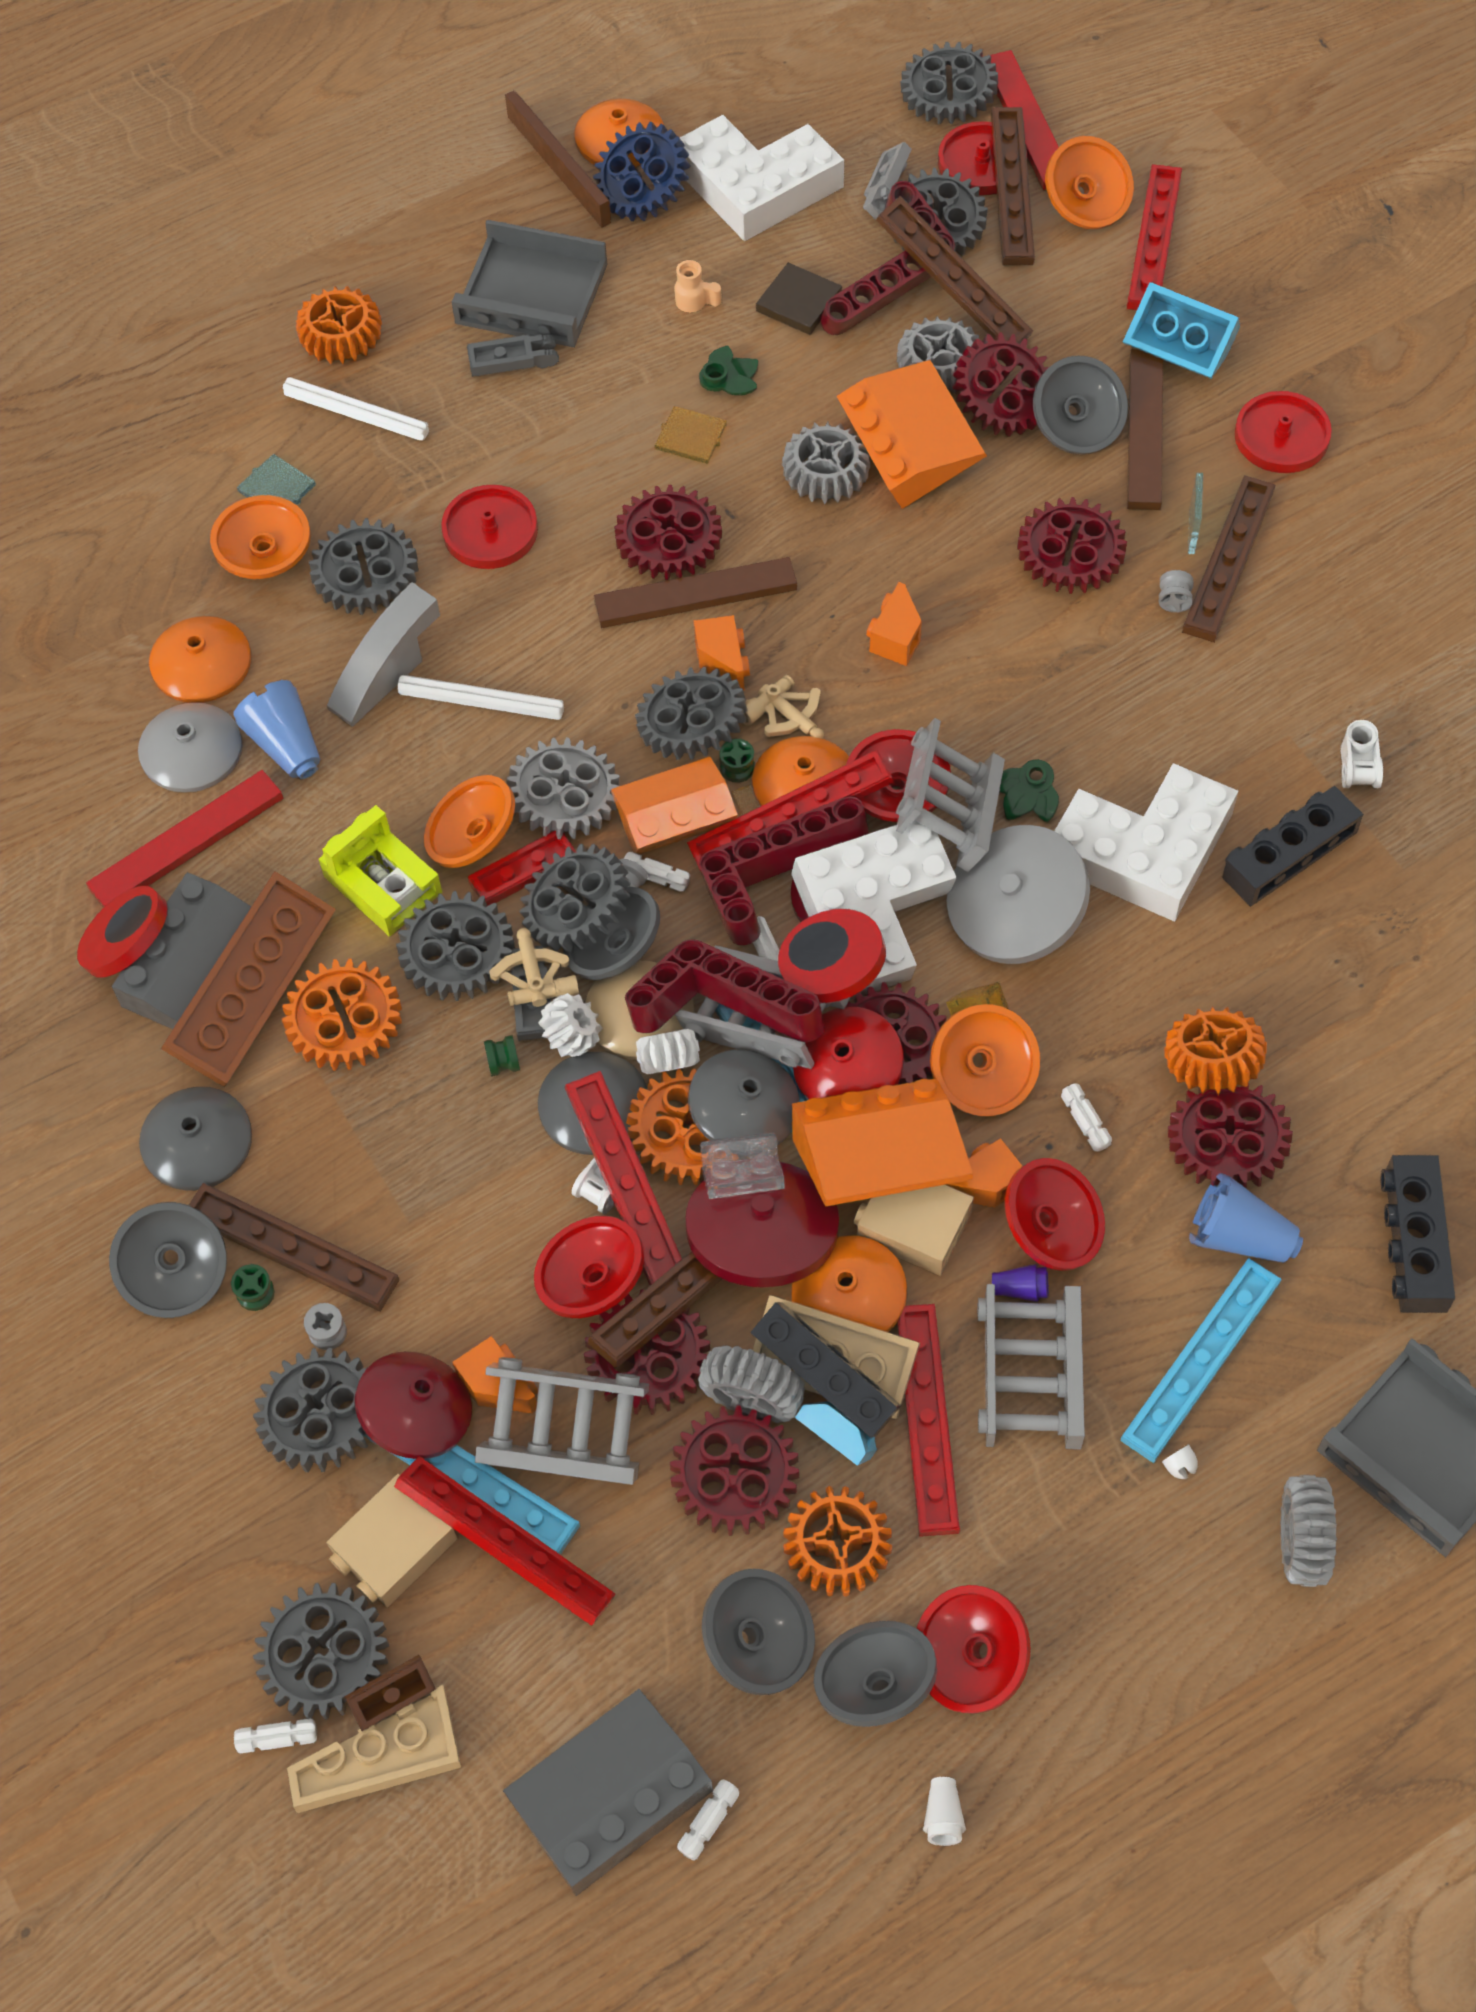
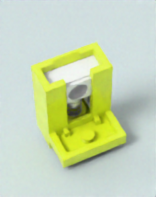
M377 805L368 812L360 814L353 824L341 834L333 836L322 849L323 855L319 858L324 878L389 937L405 925V918L412 919L414 917V907L422 910L426 907L424 900L428 899L432 902L438 897V894L443 893L438 874L390 832L386 813ZM396 889H403L400 892L392 893Z

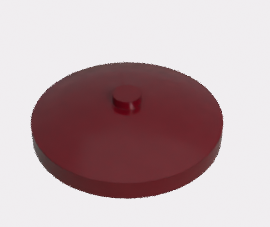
M750 1160L729 1165L726 1169L722 1168L716 1171L714 1175H709L699 1184L691 1195L686 1208V1237L694 1256L713 1274L743 1286L777 1287L799 1281L817 1271L828 1260L838 1239L839 1212L837 1205L825 1206L809 1172L784 1162Z

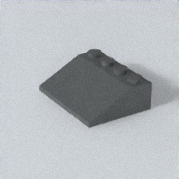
M187 872L167 901V916L159 935L141 957L121 971L111 986L121 1007L173 1029L252 906L219 885Z
M638 1689L505 1788L503 1792L575 1896H577L713 1792L711 1779L687 1746L642 1691Z

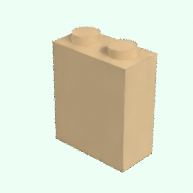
M940 1185L871 1198L868 1205L862 1203L856 1213L854 1224L858 1225L857 1236L873 1239L887 1247L896 1257L941 1276L972 1213L974 1197L949 1186Z
M399 1474L388 1482L327 1541L333 1553L329 1558L331 1563L344 1576L351 1572L360 1581L356 1587L372 1604L378 1599L386 1608L457 1540L452 1527L394 1487L397 1478L400 1476Z

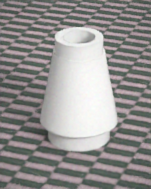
M937 1777L931 1780L923 1831L928 1834V1842L939 1846L958 1844L962 1841V1833L966 1831L956 1788V1780L950 1777Z

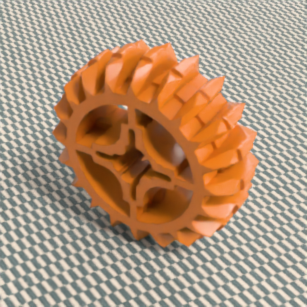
M335 286L333 291L329 292L322 288V294L319 296L311 294L310 301H303V307L301 310H298L296 320L299 341L309 356L315 355L318 361L326 358L330 365L335 360H340L344 364L345 359L349 358L356 362L357 355L359 354L367 356L368 348H375L376 340L380 339L382 329L379 308L372 301L369 294L363 295L360 289L352 292L348 286L343 290H338Z
M1213 1006L1208 1012L1197 1009L1194 1016L1184 1014L1182 1021H1174L1172 1030L1167 1033L1166 1046L1164 1047L1167 1067L1170 1073L1174 1074L1178 1083L1185 1082L1188 1089L1198 1086L1202 1093H1205L1208 1089H1215L1217 1094L1220 1093L1221 1089L1225 1088L1234 1092L1237 1085L1247 1087L1250 1079H1257L1260 1070L1264 1069L1267 1053V1042L1265 1041L1264 1033L1261 1026L1255 1024L1253 1017L1245 1018L1242 1011L1234 1014L1230 1013L1228 1007L1223 1011H1216Z
M830 1486L826 1487L825 1498H821L816 1491L811 1492L812 1505L800 1500L797 1503V1508L801 1514L790 1513L788 1522L792 1526L784 1528L783 1531L784 1538L790 1540L783 1545L784 1553L793 1555L788 1560L789 1568H801L797 1574V1579L800 1582L813 1577L811 1581V1590L817 1591L822 1583L826 1584V1595L829 1597L834 1594V1586H842V1594L846 1597L850 1595V1584L854 1583L860 1592L864 1591L866 1585L863 1577L876 1582L879 1574L875 1568L885 1570L888 1566V1561L882 1555L892 1553V1545L886 1542V1540L892 1537V1529L882 1527L887 1522L886 1514H874L878 1506L875 1500L863 1505L864 1493L862 1491L856 1493L854 1499L850 1498L849 1488L846 1486L842 1487L841 1496H834V1490ZM841 1514L857 1519L866 1529H861V1526L847 1525L842 1520ZM827 1515L828 1524L826 1528L813 1533V1537L805 1538L810 1526L819 1518ZM834 1526H836L837 1535H840L841 1541L844 1542L841 1557L839 1556L838 1547L832 1541ZM871 1544L867 1555L859 1563L848 1568L849 1554L855 1550L862 1549V1545ZM814 1552L815 1556L829 1557L833 1561L835 1569L819 1564L809 1553Z

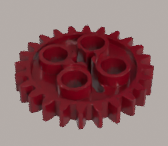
M999 332L995 340L990 334H987L982 341L977 338L971 347L967 346L962 353L963 356L956 362L958 367L953 373V377L958 380L952 387L954 390L962 392L955 400L956 402L966 403L962 413L972 411L974 414L971 419L972 423L979 419L983 421V431L991 425L993 426L994 435H997L1004 428L1007 437H1010L1015 429L1019 435H1022L1027 428L1033 430L1037 426L1033 411L1034 391L1041 375L1049 367L1043 366L1047 356L1038 358L1035 355L1038 350L1037 346L1030 350L1026 348V338L1018 344L1016 343L1015 334H1012L1008 341H1005L1002 332ZM998 360L1004 362L1006 366L1001 365ZM1021 366L1022 370L1005 387L993 403H988L987 399L1005 381L1014 368ZM978 381L985 383L987 388L981 386ZM1022 381L1028 383L1030 388L1026 387ZM1003 402L1009 404L1012 409L1005 407Z
M668 485L666 492H662L658 486H655V494L650 495L646 490H642L643 499L640 500L632 496V506H622L623 515H617V525L614 526L616 547L620 549L622 559L628 558V567L632 568L638 565L639 574L641 575L647 570H651L652 579H655L659 572L664 573L665 580H669L671 573H676L678 578H682V571L684 570L694 575L695 565L705 569L706 558L714 560L715 550H720L721 516L716 514L715 505L709 506L707 496L698 500L697 490L687 495L685 486H682L678 492L673 491L672 485Z
M1071 497L1069 504H1064L1063 500L1058 498L1057 506L1055 507L1049 502H1045L1044 512L1034 508L1033 517H1025V524L1020 527L1017 549L1019 550V560L1024 561V571L1033 570V580L1043 577V587L1048 586L1051 582L1055 583L1056 592H1059L1062 586H1067L1069 594L1073 593L1075 586H1079L1082 592L1086 593L1088 584L1099 589L1101 580L1107 583L1111 582L1112 573L1118 574L1120 564H1124L1127 541L1124 540L1126 532L1119 529V519L1111 521V510L1100 513L1101 504L1098 503L1093 508L1088 507V499H1085L1081 505H1077L1074 497ZM1081 524L1078 530V537L1073 545L1069 564L1065 567L1063 564L1066 560V553L1071 545L1075 526Z
M882 982L880 992H876L872 986L868 987L867 996L864 997L861 993H857L854 995V1003L848 1001L846 1007H861L874 1011L884 1017L897 1032L903 1047L904 1058L910 1061H904L902 1074L897 1085L927 1079L926 1074L933 1077L930 1064L931 1049L937 1032L946 1021V1015H938V1003L927 1006L929 999L927 993L920 998H916V987L913 986L907 993L902 992L901 983H897L894 991H889L886 982ZM890 1013L900 1014L902 1017L898 1019L888 1018L886 1015ZM920 1040L924 1044L913 1046L908 1041ZM841 1048L837 1056H846L849 1048Z
M1248 1082L1247 1087H1235L1234 1092L1225 1088L1221 1089L1219 1094H1217L1215 1089H1208L1205 1093H1202L1199 1087L1198 1095L1188 1090L1186 1092V1102L1179 1100L1176 1102V1112H1171V1125L1168 1126V1138H1170L1169 1151L1175 1152V1164L1185 1163V1175L1197 1172V1184L1202 1183L1207 1178L1211 1180L1210 1184L1212 1186H1217L1221 1181L1216 1176L1219 1173H1223L1233 1178L1245 1188H1247V1181L1250 1180L1260 1187L1262 1174L1267 1178L1273 1179L1275 1174L1274 1167L1283 1169L1285 1157L1290 1155L1291 1145L1289 1143H1292L1293 1131L1289 1130L1291 1118L1284 1117V1105L1274 1106L1276 1098L1274 1093L1266 1097L1262 1096V1085L1252 1091L1249 1090ZM1207 1115H1213V1116H1216V1117H1218V1118L1211 1120V1119L1205 1118V1116H1207ZM1244 1117H1253V1118H1255L1256 1120H1254V1121H1246V1120H1244V1119H1242V1118H1244ZM1210 1147L1215 1148L1218 1151L1206 1152L1203 1149ZM1250 1149L1256 1153L1246 1154L1242 1150Z
M628 1294L624 1298L625 1304L622 1306L619 1304L611 1308L612 1312L610 1314L607 1312L598 1314L602 1324L590 1323V1332L593 1334L633 1300L632 1297ZM687 1308L626 1360L633 1363L634 1367L623 1374L640 1376V1383L649 1384V1391L644 1397L634 1396L633 1398L635 1414H639L642 1405H648L651 1415H654L656 1404L660 1403L668 1412L671 1411V1399L675 1398L679 1403H685L684 1390L696 1394L697 1386L693 1379H699L703 1360L707 1358V1355L704 1353L711 1350L710 1341L703 1339L708 1335L707 1327L697 1326L700 1323V1314L698 1312L687 1316L690 1308ZM668 1331H674L680 1335L672 1342H666L660 1338ZM585 1337V1346L590 1350L584 1353L585 1363L591 1364L586 1368L587 1374L589 1376L616 1379V1374L621 1372L616 1371L613 1365L588 1344L589 1337ZM647 1347L653 1348V1350H650L648 1356H643L641 1354L645 1353ZM678 1354L682 1355L679 1359L673 1357ZM661 1367H667L673 1371L669 1377L663 1379L653 1375ZM605 1392V1401L610 1402L615 1397H618V1393Z
M737 1405L734 1415L728 1416L725 1407L721 1406L720 1417L716 1419L706 1411V1424L701 1425L699 1422L692 1420L691 1426L694 1434L680 1433L681 1441L685 1447H673L674 1456L680 1459L670 1462V1470L678 1473L670 1478L671 1485L674 1488H681L675 1494L677 1502L688 1501L684 1507L687 1516L696 1511L699 1512L697 1515V1525L701 1526L708 1519L712 1520L713 1533H716L721 1524L727 1525L729 1536L733 1535L736 1525H741L744 1533L749 1535L750 1523L753 1522L763 1530L765 1529L764 1517L768 1515L777 1521L779 1519V1512L776 1506L788 1509L790 1507V1500L785 1494H796L797 1485L789 1481L798 1479L800 1476L799 1469L792 1467V1465L799 1462L798 1453L788 1452L793 1447V1439L785 1438L780 1440L784 1434V1426L779 1425L771 1429L772 1416L767 1415L760 1422L757 1420V1410L752 1409L747 1417L742 1415L741 1406ZM716 1443L722 1444L727 1448L720 1456H712L706 1452V1449ZM752 1446H761L767 1451L760 1458H751L745 1453ZM704 1465L707 1466L709 1469L701 1471L699 1468L700 1466ZM732 1465L740 1466L738 1475H730ZM769 1469L770 1473L765 1475L760 1471ZM709 1482H719L724 1486V1489L716 1495H710L703 1491L704 1486ZM750 1484H758L764 1489L763 1493L757 1497H749L743 1493V1490Z

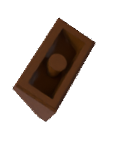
M417 1655L344 1697L361 1731H364L431 1693L436 1688L420 1655Z

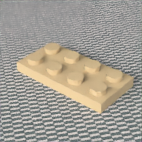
M769 1295L764 1315L775 1302H783L902 1405L920 1342ZM756 1338L753 1347L754 1352L765 1353L767 1357L778 1359L779 1363L787 1365ZM800 1377L805 1383V1390L820 1394L802 1377ZM899 1408V1410L894 1414V1416H893L892 1418H894V1419H897V1418H898V1415H899V1412H900V1408Z

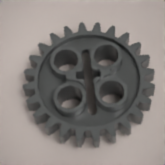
M945 42L944 48L941 49L937 44H933V51L931 52L923 48L922 57L914 54L913 63L906 62V71L901 73L902 80L900 83L903 102H908V110L915 109L917 117L925 113L927 122L933 117H937L938 124H941L944 118H948L950 124H953L957 117L962 122H966L967 114L976 118L977 109L986 111V103H993V95L998 93L996 64L991 63L990 55L983 57V49L973 52L972 44L968 45L965 49L961 48V42H958L955 47H950L949 42ZM946 65H951L952 101L947 99Z
M936 168L932 169L931 175H927L921 169L920 178L909 174L908 182L918 189L931 208L934 205V213L941 219V222L953 237L955 242L954 251L963 256L965 255L966 246L973 249L976 239L981 240L987 221L988 208L984 207L985 197L979 196L980 188L974 187L970 189V178L961 182L960 172L954 177H950L949 169L947 168L943 175H938Z
M365 518L362 526H358L354 520H351L350 528L348 529L339 524V533L335 534L327 531L329 541L318 540L320 550H312L313 560L309 561L310 576L316 593L322 594L325 603L332 601L335 610L344 604L348 614L354 607H358L360 615L364 614L366 607H371L374 613H377L378 605L380 604L387 608L390 605V599H395L400 594V591L402 592L409 583H416L415 572L419 571L416 549L413 548L411 538H405L404 530L395 532L394 524L392 523L383 528L380 519H378L374 526H371L368 518ZM357 545H362L372 583L370 588L365 586L356 550Z
M690 667L687 675L683 676L679 671H675V678L672 680L666 676L662 677L664 684L662 686L652 684L654 693H644L643 698L645 702L637 704L639 713L635 714L638 723L636 726L645 746H651L653 753L661 750L664 758H667L674 752L676 760H680L684 753H688L692 760L698 751H701L704 756H708V748L710 747L719 751L721 749L720 741H732L730 732L740 733L741 730L738 723L746 722L744 713L748 712L743 689L739 686L738 680H731L729 673L721 676L717 668L708 674L706 667H703L699 673H694L693 668Z
M580 844L576 853L570 847H566L565 856L562 858L557 853H554V862L551 865L547 862H542L544 871L542 873H532L536 882L525 885L530 894L520 899L526 905L520 910L521 915L525 918L522 924L530 931L532 938L536 942L538 941L544 948L550 946L557 952L562 946L567 952H570L575 943L580 949H584L585 940L588 938L595 944L597 942L596 934L599 931L607 935L609 931L606 925L609 922H619L615 913L626 910V907L620 901L630 898V894L625 890V888L631 885V882L626 878L628 871L614 853L611 854L606 847L600 850L595 844H592L589 849ZM557 886L562 887L569 894L565 895L559 888H557ZM585 900L594 909L584 906L581 901Z
M453 891L451 900L446 901L440 893L438 894L437 904L434 905L426 899L424 900L426 910L422 911L418 908H413L415 920L404 919L407 930H400L398 932L400 943L396 944L398 954L400 955L398 959L401 968H404L406 979H412L416 989L425 985L424 988L427 996H431L438 990L440 1000L444 1001L448 993H453L455 1001H459L461 992L466 991L468 996L473 999L475 988L478 987L481 991L487 993L486 982L490 981L497 985L500 983L499 980L494 981L490 978V970L505 956L512 954L511 949L515 948V943L512 937V926L507 924L505 912L498 914L496 903L487 906L485 896H481L476 902H473L471 892H468L462 900L458 898L456 891ZM442 925H449V927L446 928V929H443V930H438V929H437L438 927H440V926H442ZM477 931H483V932H484L483 934L478 935V936H473V935H472L474 932H477ZM432 956H440L439 959L434 961L427 960ZM467 962H475V964L470 967L462 966Z
M313 1348L310 1359L305 1360L300 1353H296V1364L292 1366L284 1360L282 1361V1366L285 1371L282 1374L274 1371L269 1373L274 1383L273 1385L261 1384L260 1388L267 1397L255 1399V1403L261 1411L253 1414L256 1423L260 1425L256 1428V1432L260 1439H264L262 1444L267 1452L273 1451L272 1454L277 1462L285 1459L288 1467L292 1470L300 1462L306 1473L310 1471L313 1463H317L321 1472H325L327 1461L330 1460L339 1468L341 1467L342 1455L346 1454L354 1460L356 1456L352 1448L356 1445L365 1449L368 1447L364 1439L366 1432L363 1430L355 1410L356 1388L367 1368H363L364 1366L358 1357L351 1361L347 1351H343L336 1359L332 1348L326 1350L324 1357H320L316 1348ZM325 1380L321 1386L311 1388L315 1382ZM353 1401L348 1408L339 1409L344 1402ZM298 1410L294 1416L284 1418L289 1411ZM322 1430L327 1431L323 1437L312 1439L316 1433Z
M315 1583L313 1595L309 1596L300 1587L298 1588L299 1600L293 1602L288 1596H283L286 1608L281 1611L271 1607L270 1611L275 1618L274 1622H261L260 1625L267 1633V1637L255 1638V1643L264 1651L253 1655V1659L257 1664L265 1666L260 1668L256 1675L260 1680H269L263 1689L267 1695L277 1692L274 1702L278 1707L283 1706L289 1701L288 1711L293 1716L301 1707H303L304 1715L307 1719H312L315 1710L319 1709L322 1717L328 1720L332 1707H336L343 1716L346 1711L345 1702H347L344 1696L366 1685L370 1679L374 1680L380 1677L382 1674L375 1668L376 1665L388 1664L386 1655L378 1651L389 1647V1642L387 1638L377 1637L386 1630L383 1621L374 1622L379 1616L375 1607L365 1610L368 1601L364 1595L353 1602L354 1592L350 1587L341 1596H339V1589L335 1583L331 1584L327 1593H323L319 1583ZM319 1615L330 1616L327 1626L323 1629H311V1623L314 1618ZM342 1622H346V1627L338 1631L339 1625ZM351 1639L360 1641V1647L354 1654H341V1648L345 1642ZM320 1646L324 1649L327 1647L329 1652L323 1656L320 1653L316 1654L314 1650ZM292 1647L302 1648V1653L296 1661L291 1663L283 1662L284 1654L288 1649ZM305 1671L304 1677L301 1680H296V1676ZM325 1671L333 1673L332 1680L326 1687L316 1688L313 1686L316 1676Z

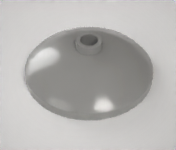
M184 703L166 709L150 721L140 737L138 756L145 774L158 786L174 792H196L216 785L233 771L241 756L242 737L234 719L219 707L206 703Z

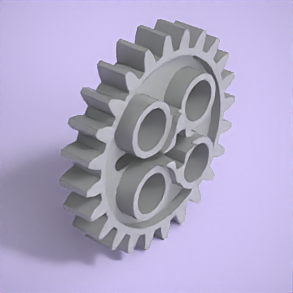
M567 737L563 745H559L557 740L552 738L551 746L548 747L543 742L538 741V751L527 747L525 757L516 756V765L510 766L509 777H507V784L512 789L515 797L514 813L519 812V822L522 823L530 820L531 831L539 826L543 827V836L545 837L551 830L556 831L557 839H561L564 831H568L571 838L575 839L576 830L579 829L585 835H589L590 825L601 829L602 819L610 821L612 810H617L611 789L619 787L620 778L618 774H615V764H607L606 753L596 756V746H592L588 750L583 749V740H580L576 746H571V741Z

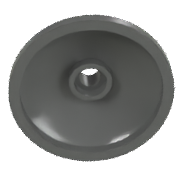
M1070 356L1055 362L1041 375L1034 391L1033 411L1038 427L1053 445L1063 451L1083 455L1104 449L1119 436L1126 422L1128 401L1121 380L1108 365L1088 356ZM1069 406L1076 408V415H1072L1069 412Z
M637 887L625 888L630 894V898L620 902L626 907V910L615 913L619 922H609L606 925L609 931L607 935L599 931L596 934L597 942L594 944L589 938L586 939L584 949H580L575 943L570 952L563 948L564 954L569 957L568 967L576 975L588 980L610 978L634 966L647 953L655 940L660 924L659 906L647 891ZM589 904L586 906L590 909H594L593 907L589 906Z
M750 1050L725 1051L706 1060L696 1071L688 1093L689 1110L694 1123L701 1133L719 1147L743 1154L764 1152L781 1144L792 1132V1103L800 1102L797 1087L789 1073L775 1060ZM743 1087H751L755 1092L749 1093Z
M586 1052L581 1056L569 1057L556 1065L544 1079L538 1095L540 1120L547 1134L563 1148L579 1154L593 1155L564 1087L568 1083L601 1071L626 1131L630 1127V1125L626 1124L628 1113L632 1112L630 1110L632 1099L638 1100V1089L640 1087L647 1089V1086L640 1072L627 1060L617 1055L606 1052Z
M190 1087L168 1095L150 1111L140 1132V1153L150 1173L161 1183L169 1187L186 1191L199 1190L202 1183L213 1187L231 1177L245 1161L252 1143V1128L245 1109L230 1094L212 1087ZM189 1124H196L194 1129L185 1130Z
M161 1202L138 1210L121 1225L112 1241L109 1267L115 1287L131 1306L151 1316L174 1318L200 1309L215 1295L226 1273L227 1251L218 1227L203 1212L182 1203ZM174 1250L177 1252L178 1261L176 1263H169L165 1259L166 1251Z
M763 1569L741 1570L720 1581L706 1601L702 1616V1635L705 1649L715 1669L732 1686L754 1695H771L793 1686L807 1671L815 1646L814 1624L805 1600L786 1579ZM742 1631L748 1636V1644L743 1639Z
M876 1621L862 1624L837 1637L822 1653L814 1672L815 1692L824 1710L840 1722L861 1727L887 1724L906 1716L926 1699L936 1680L937 1658L928 1638L921 1631L908 1624L896 1621Z

